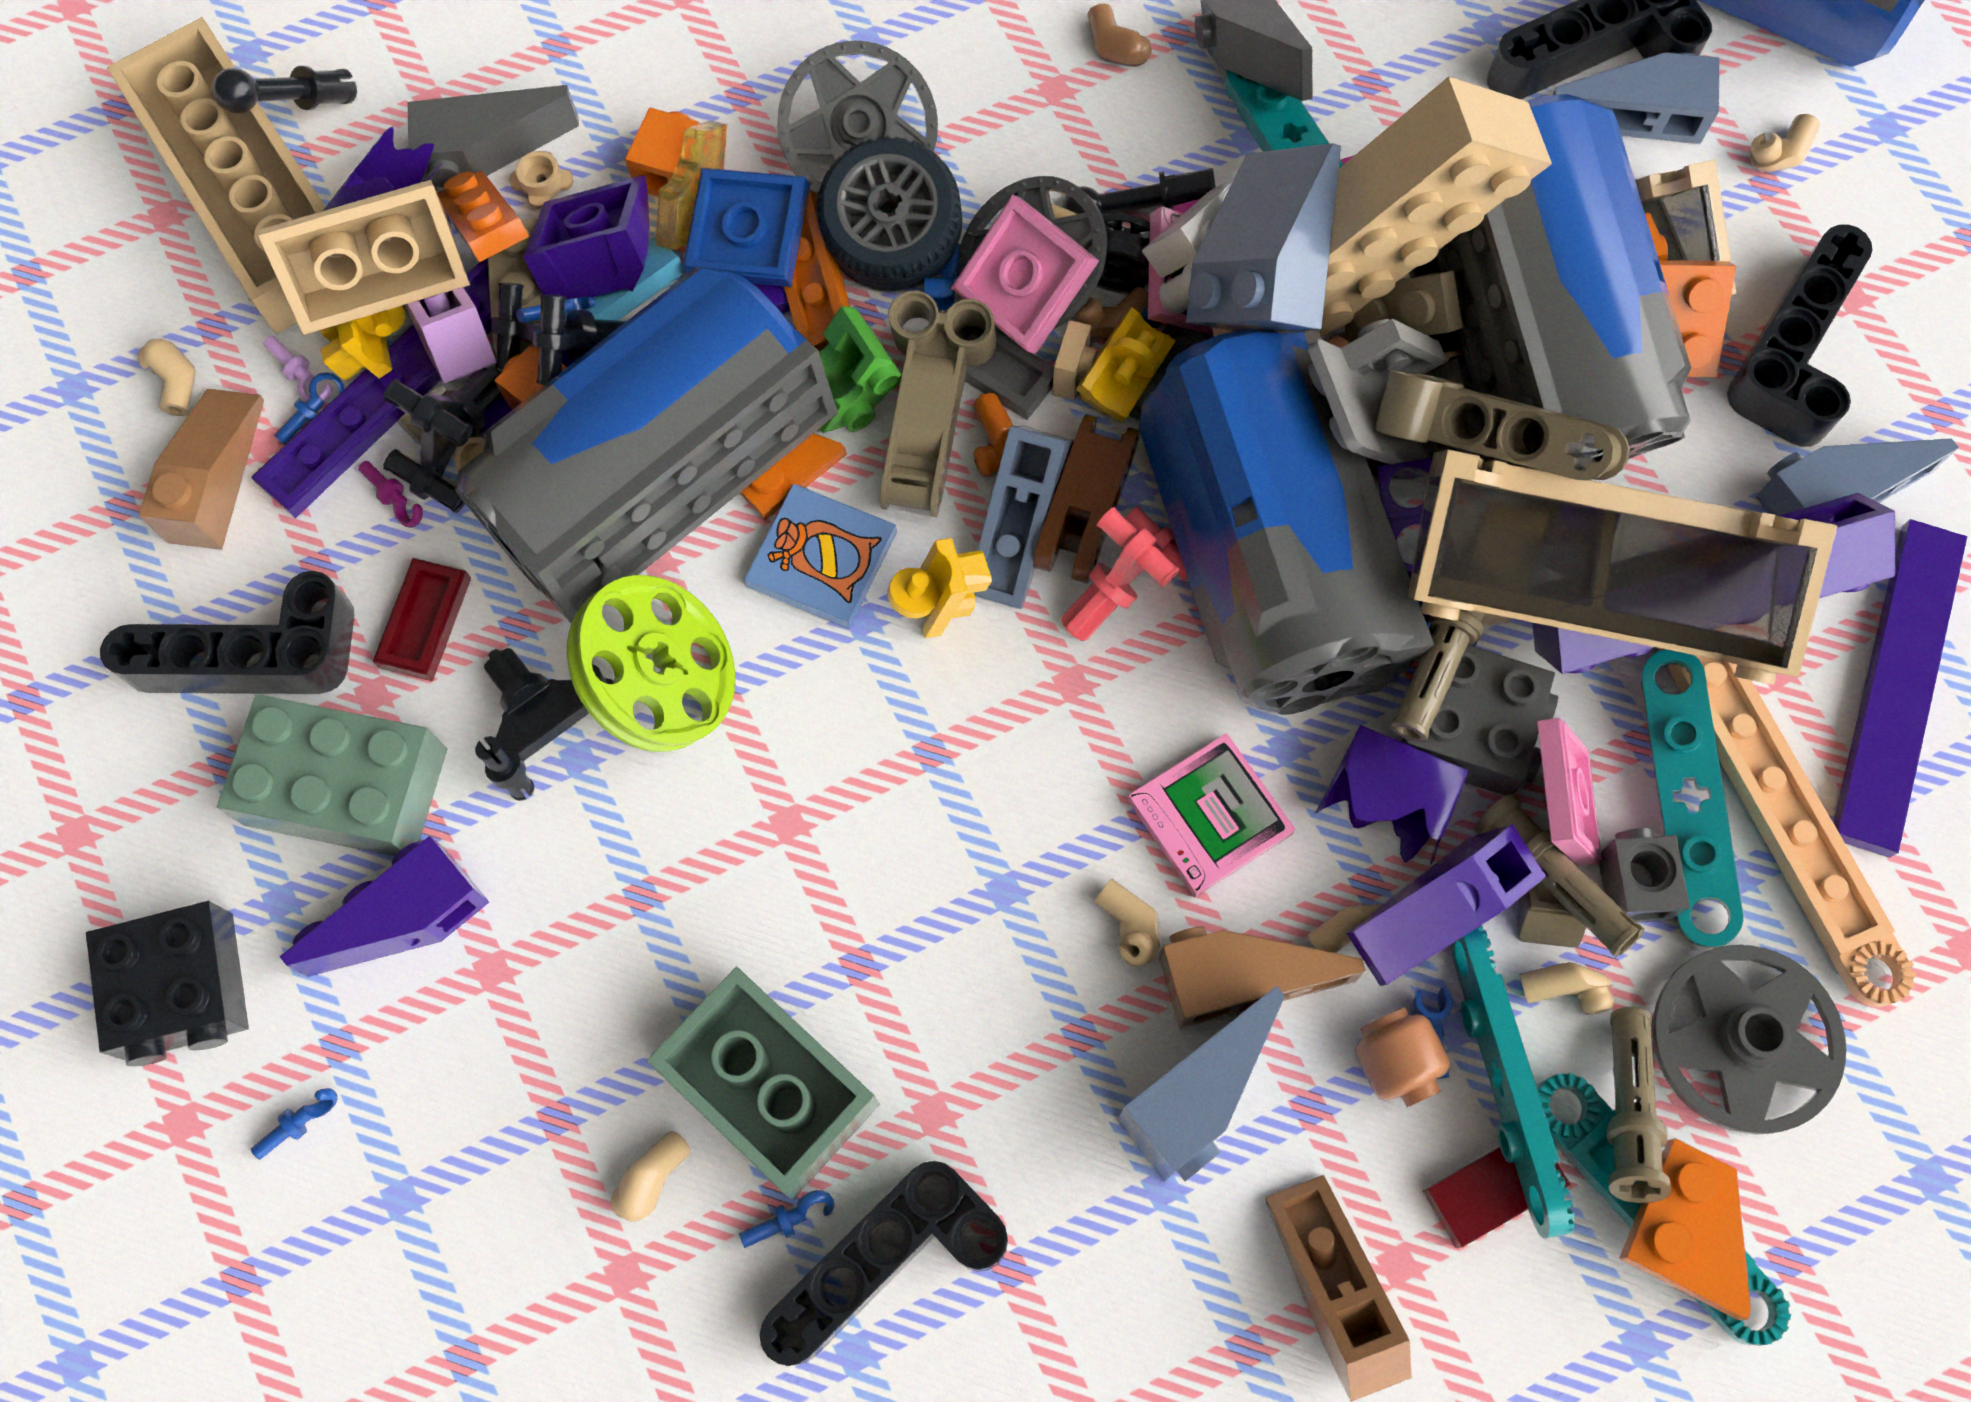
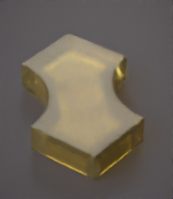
M707 121L688 127L685 130L682 151L676 169L668 183L659 189L656 227L657 246L674 250L687 244L701 168L724 170L727 124Z

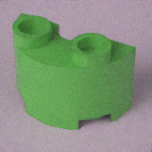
M841 306L823 332L829 343L819 352L838 414L820 427L822 433L837 430L844 426L849 432L865 428L876 416L874 408L890 391L900 384L902 378L901 372L858 310L852 307Z

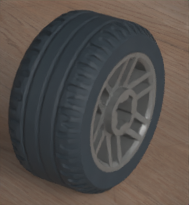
M890 136L876 137L877 140L868 139L865 142H860L857 147L852 146L849 150L843 152L842 157L839 156L830 166V170L826 172L817 197L816 209L819 229L828 250L838 263L840 270L851 279L864 286H870L873 289L886 291V289L890 291L904 290V288L910 289L921 285L924 282V278L936 276L938 271H941L947 265L956 251L962 232V209L959 189L952 172L945 162L924 145L913 140L910 142L907 138L894 137L892 139ZM892 212L893 216L888 217L887 213Z

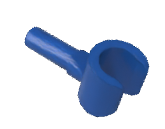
M959 243L953 256L942 269V277L924 278V293L934 299L939 311H947L955 303V291L951 287L955 283L959 261Z
M1441 987L1437 998L1440 1012L1431 1013L1424 1008L1421 990H1418L1410 1006V1015L1422 1014L1426 1016L1445 1048L1443 1024L1453 1007L1452 996L1446 988ZM1449 1072L1438 1079L1449 1078Z

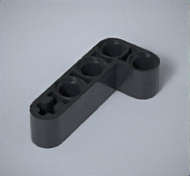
M1577 0L1507 32L1502 37L1487 75V84L1490 90L1521 100L1633 48H1636L1644 59L1665 52L1677 54L1692 53L1699 56L1712 33V23L1696 0Z
M1838 224L1831 227L1822 236L1801 265L1731 381L1727 391L1728 402L1736 413L1784 440L1801 447H1809L1820 443L1850 408V393L1846 387L1837 379L1809 365L1808 362L1871 257L1873 250L1871 240L1860 228L1849 224ZM1829 263L1834 264L1836 268L1829 267ZM1758 381L1762 382V383L1765 384L1767 387L1761 385Z
M317 571L302 572L293 577L286 585L282 598L279 625L128 624L115 628L103 639L100 647V659L107 669L137 691L145 693H328L339 687L348 671L354 624V607L349 598L324 573ZM328 598L327 603L321 610L311 613L313 606L317 602ZM204 652L202 659L197 664L189 667L191 660L197 654ZM263 652L256 664L246 668L249 659L253 655ZM316 652H321L320 658L315 664L308 668H303L309 656Z
M929 1161L918 1165L767 1314L762 1322L759 1333L762 1349L766 1356L776 1364L793 1366L809 1362L934 1237L968 1270L977 1272L991 1270L1000 1264L1007 1252L1008 1236L1005 1225L1000 1217L964 1179L946 1163ZM930 1176L944 1177L951 1183L953 1189L950 1202L941 1210H925L919 1205L917 1200L919 1185ZM883 1222H897L905 1231L906 1240L903 1249L899 1254L891 1258L878 1257L871 1247L872 1232ZM977 1222L987 1223L994 1228L998 1235L997 1248L993 1254L980 1260L967 1256L961 1247L962 1233L966 1227ZM845 1267L855 1274L858 1289L851 1302L838 1307L828 1301L825 1296L824 1284L832 1271ZM809 1293L815 1307L825 1315L832 1317L833 1321L825 1328L823 1321L815 1318L801 1333L803 1340L807 1343L803 1350L798 1347H787L783 1350L779 1342L784 1338L785 1333L780 1324L784 1319L797 1323L812 1310L809 1306L802 1303L803 1298Z

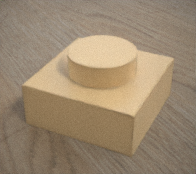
M1069 320L1054 365V396L1075 400L1076 388L1098 354L1097 349L1090 348L1091 325Z

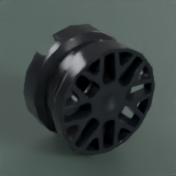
M1125 213L1102 215L1107 232V255L1097 286L1111 292L1129 294L1136 287L1144 289L1146 284L1149 285V261L1141 250L1150 243V222L1144 218ZM1122 223H1130L1131 228L1123 227ZM1092 245L1087 249L1089 253H1091Z

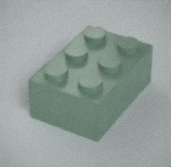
M255 694L217 808L247 827L395 856L407 845L420 841L448 749L426 727Z
M737 966L646 1060L784 1195L793 1200L880 1105L875 1095Z

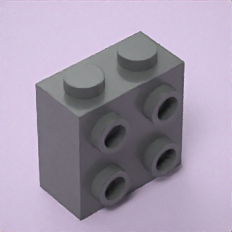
M1467 646L1452 679L1451 686L1431 726L1427 741L1419 743L1402 737L1401 742L1467 769L1468 774L1464 783L1504 796L1514 794L1525 781L1533 783L1539 771L1542 757L1541 749L1535 747L1539 734L1537 721L1553 719L1558 695L1550 693L1555 672L1474 646Z

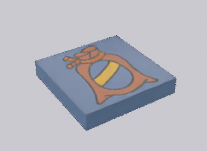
M793 484L744 579L746 587L850 629L897 534L896 524Z

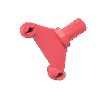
M1136 506L1125 518L1115 507H1112L1097 523V527L1101 528L1123 550L1112 569L1103 563L1097 564L1089 573L1093 583L1062 616L1061 622L1072 636L1080 641L1088 640L1118 606L1126 609L1131 606L1138 596L1129 584L1144 570L1161 587L1168 584L1176 574L1183 582L1188 579L1172 529L1166 526L1161 530L1139 506Z

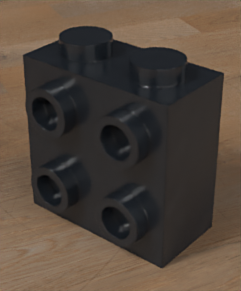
M208 900L86 932L100 1053L125 1060L127 1066H145L165 1060L166 1051L188 1046L189 1050H205L219 1047L228 1042L227 1035L249 1030L233 913Z

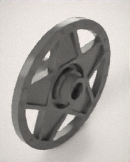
M856 40L828 45L811 54L795 69L782 92L778 109L777 127L780 146L789 167L796 176L806 177L810 184V190L818 195L822 182L813 177L797 155L833 156V161L835 162L839 156L842 157L843 152L849 150L852 146L857 147L862 141L865 142L868 139L877 140L876 137L883 138L885 136H890L892 139L894 137L907 138L910 142L912 140L934 152L938 136V117L935 101L929 86L913 64L888 47L868 41ZM862 54L884 60L888 64L860 83L835 57ZM810 74L820 108L789 125L793 97L804 78ZM911 83L915 87L924 108L925 137L897 115Z
M1035 176L1006 186L993 195L975 214L960 244L956 275L958 278L989 231V229L984 230V228L998 211L1005 207L1012 194L1022 198L1084 249L1087 250L1092 245L1091 254L1099 260L1088 279L1053 328L1054 330L1072 318L1094 292L1106 261L1107 232L1099 208L1081 188L1062 178ZM1049 191H1055L1073 198L1082 206L1085 213L1055 219ZM995 325V331L1009 337Z
M1727 945L1705 951L1688 960L1671 975L1662 988L1655 1005L1652 1037L1657 1061L1664 1077L1676 1095L1691 1110L1721 1128L1753 1135L1773 1134L1793 1129L1818 1115L1834 1097L1841 1083L1846 1064L1847 1050L1844 1027L1839 1012L1828 992L1809 971L1778 952L1752 945ZM1722 961H1753L1775 968L1782 972V974L1752 991ZM1690 978L1702 1019L1669 1033L1674 1000ZM1810 1000L1814 1002L1825 1026L1828 1056L1797 1031ZM1679 1068L1717 1072L1726 1112L1701 1097L1682 1075ZM1777 1082L1816 1091L1808 1101L1793 1113L1765 1120Z

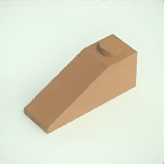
M207 389L154 463L139 517L167 543L222 550L263 407L264 399L261 395Z
M1204 926L1192 927L1172 934L1169 937L1171 944L1163 945L1159 956L1179 1028L1243 1012L1276 986L1285 995L1283 1000L1285 1001L1354 983L1366 971L1362 958L1226 930L1207 934Z
M1322 1175L1266 1196L1267 1207L1318 1334L1350 1402L1411 1379L1410 1340L1326 1177Z

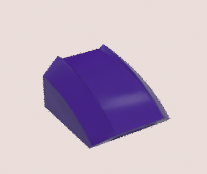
M641 175L544 202L524 254V259L542 294L566 296L567 300L581 297H596L622 289L633 292L645 267L648 251L649 203L646 177Z

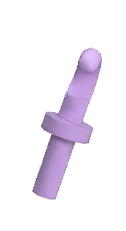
M269 336L264 341V346L284 365L282 373L288 380H299L297 386L298 393L304 401H307L310 398L307 394V386L314 377L308 371L309 361L303 355L294 357L275 336ZM326 382L323 393L319 395L324 402L332 394L333 388L330 383Z

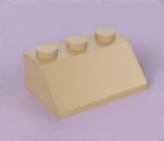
M431 180L257 230L258 237L303 335L470 285L444 209Z

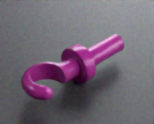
M369 461L361 463L358 470L377 488L376 498L383 505L393 504L394 515L397 521L409 528L419 525L422 520L423 509L421 505L414 504L412 507V518H409L406 512L407 498L402 494L404 491L403 484L396 478L387 480Z

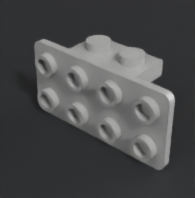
M1384 319L1364 327L1358 333V339L1342 348L1321 339L1308 345V352L1313 362L1308 366L1309 375L1316 389L1323 396H1326L1334 415L1329 419L1330 428L1342 448L1390 465L1431 458L1421 442L1387 435L1374 430L1390 370L1409 374H1425L1447 362L1439 341L1395 319ZM1403 468V469H1405V470H1408V471H1411V472H1414V473H1417V474H1420V475H1423V476H1426V477L1429 476L1426 472H1420V471H1415V470L1408 469V468Z

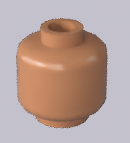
M1404 1007L1360 1029L1364 1038L1357 1043L1355 1055L1378 1098L1393 1100L1401 1096L1408 1108L1441 1092L1436 1079L1448 1072L1451 1062L1433 1025L1426 1016L1422 1014L1409 1016Z

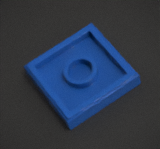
M701 168L682 267L685 275L695 268L704 267L733 272L743 276L752 284L792 287L810 189L807 178L803 176Z

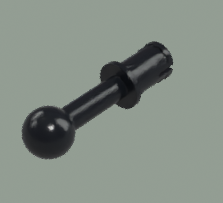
M297 66L292 70L290 77L254 79L242 69L227 68L215 76L212 83V94L221 108L230 113L241 114L251 110L257 101L293 100L303 110H313L319 104H351L356 99L357 86L355 82L340 81V79H351L353 77L347 69L314 71L309 66Z
M1213 168L1168 176H1165L1163 171L1159 172V184L1099 194L1090 187L1080 186L1079 188L1090 196L1101 214L1105 215L1161 205L1165 208L1173 209V206L1201 199L1206 193L1216 188ZM1065 195L1061 207L1076 214L1085 213L1082 206L1073 198Z

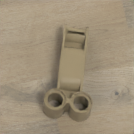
M907 291L898 295L892 301L888 310L889 324L897 349L906 357L882 475L880 508L887 510L889 505L928 510L931 517L937 518L944 493L967 366L982 365L993 356L996 349L995 324L990 308L981 301L963 299L954 303L947 310V313L944 314L939 313L934 299L928 294L921 291ZM913 318H923L929 322L919 332H909L903 329L904 324ZM967 326H976L984 331L979 338L973 341H966L957 336L958 332Z
M1390 370L1374 430L1387 435L1424 443L1430 440L1575 480H1606L1615 477L1624 469L1629 460L1630 448L1627 438L1615 427L1464 389V384L1419 373L1409 374ZM1475 406H1479L1485 415V426L1482 432L1474 438L1467 430L1466 418ZM1536 420L1543 428L1544 441L1535 453H1531L1524 446L1523 432L1530 422ZM1586 443H1594V447L1603 450L1601 461L1592 462L1590 456L1583 454V448Z

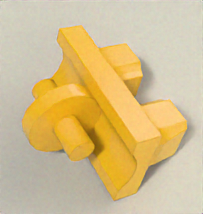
M404 305L320 330L321 334L330 341L329 344L321 348L324 364L343 380H348L365 367L379 379L392 371L386 337L403 325L406 318Z
M1131 307L1123 315L1076 390L1081 393L1082 400L1099 413L1109 414L1121 423L1130 414L1176 340L1168 334L1159 332L1151 327L1141 314Z
M952 538L935 540L920 569L905 568L898 571L890 581L887 594L892 608L900 615L908 618H922L925 616L922 628L924 638L941 636L952 618L970 616L975 609L974 592L986 591L992 580L982 550L957 554Z

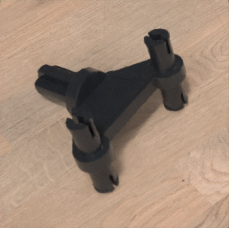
M499 282V317H492L491 332L498 334L497 363L495 367L503 369L512 357L520 354V337L531 340L533 347L540 348L536 383L545 385L562 372V350H566L568 357L572 361H576L626 321L594 319L593 314L589 310H571L564 325L566 296L540 294V322L520 323L517 319L516 311L522 308V288L524 285Z
M494 367L489 369L482 368L459 391L448 390L442 395L430 393L422 396L401 383L400 380H393L385 390L384 401L391 403L412 416L411 424L421 430V461L419 464L402 454L398 449H394L386 457L383 469L409 483L410 492L425 500L431 497L452 510L453 513H458L465 503L454 490L456 486L444 480L442 475L456 447H462L469 438L475 437L484 428V414L503 396L495 382V379L501 372Z
M511 648L501 651L494 649L488 654L490 659L484 664V669L502 693L500 704L504 713L502 714V721L496 737L489 736L483 738L490 749L487 750L479 741L475 747V753L485 764L487 778L497 788L507 789L515 800L522 801L527 798L520 789L524 788L529 796H531L535 786L533 781L525 774L526 766L524 761L587 716L589 712L575 691L572 680H548L540 673H531ZM592 664V669L600 681L606 684L614 683L612 679L604 678L599 667Z

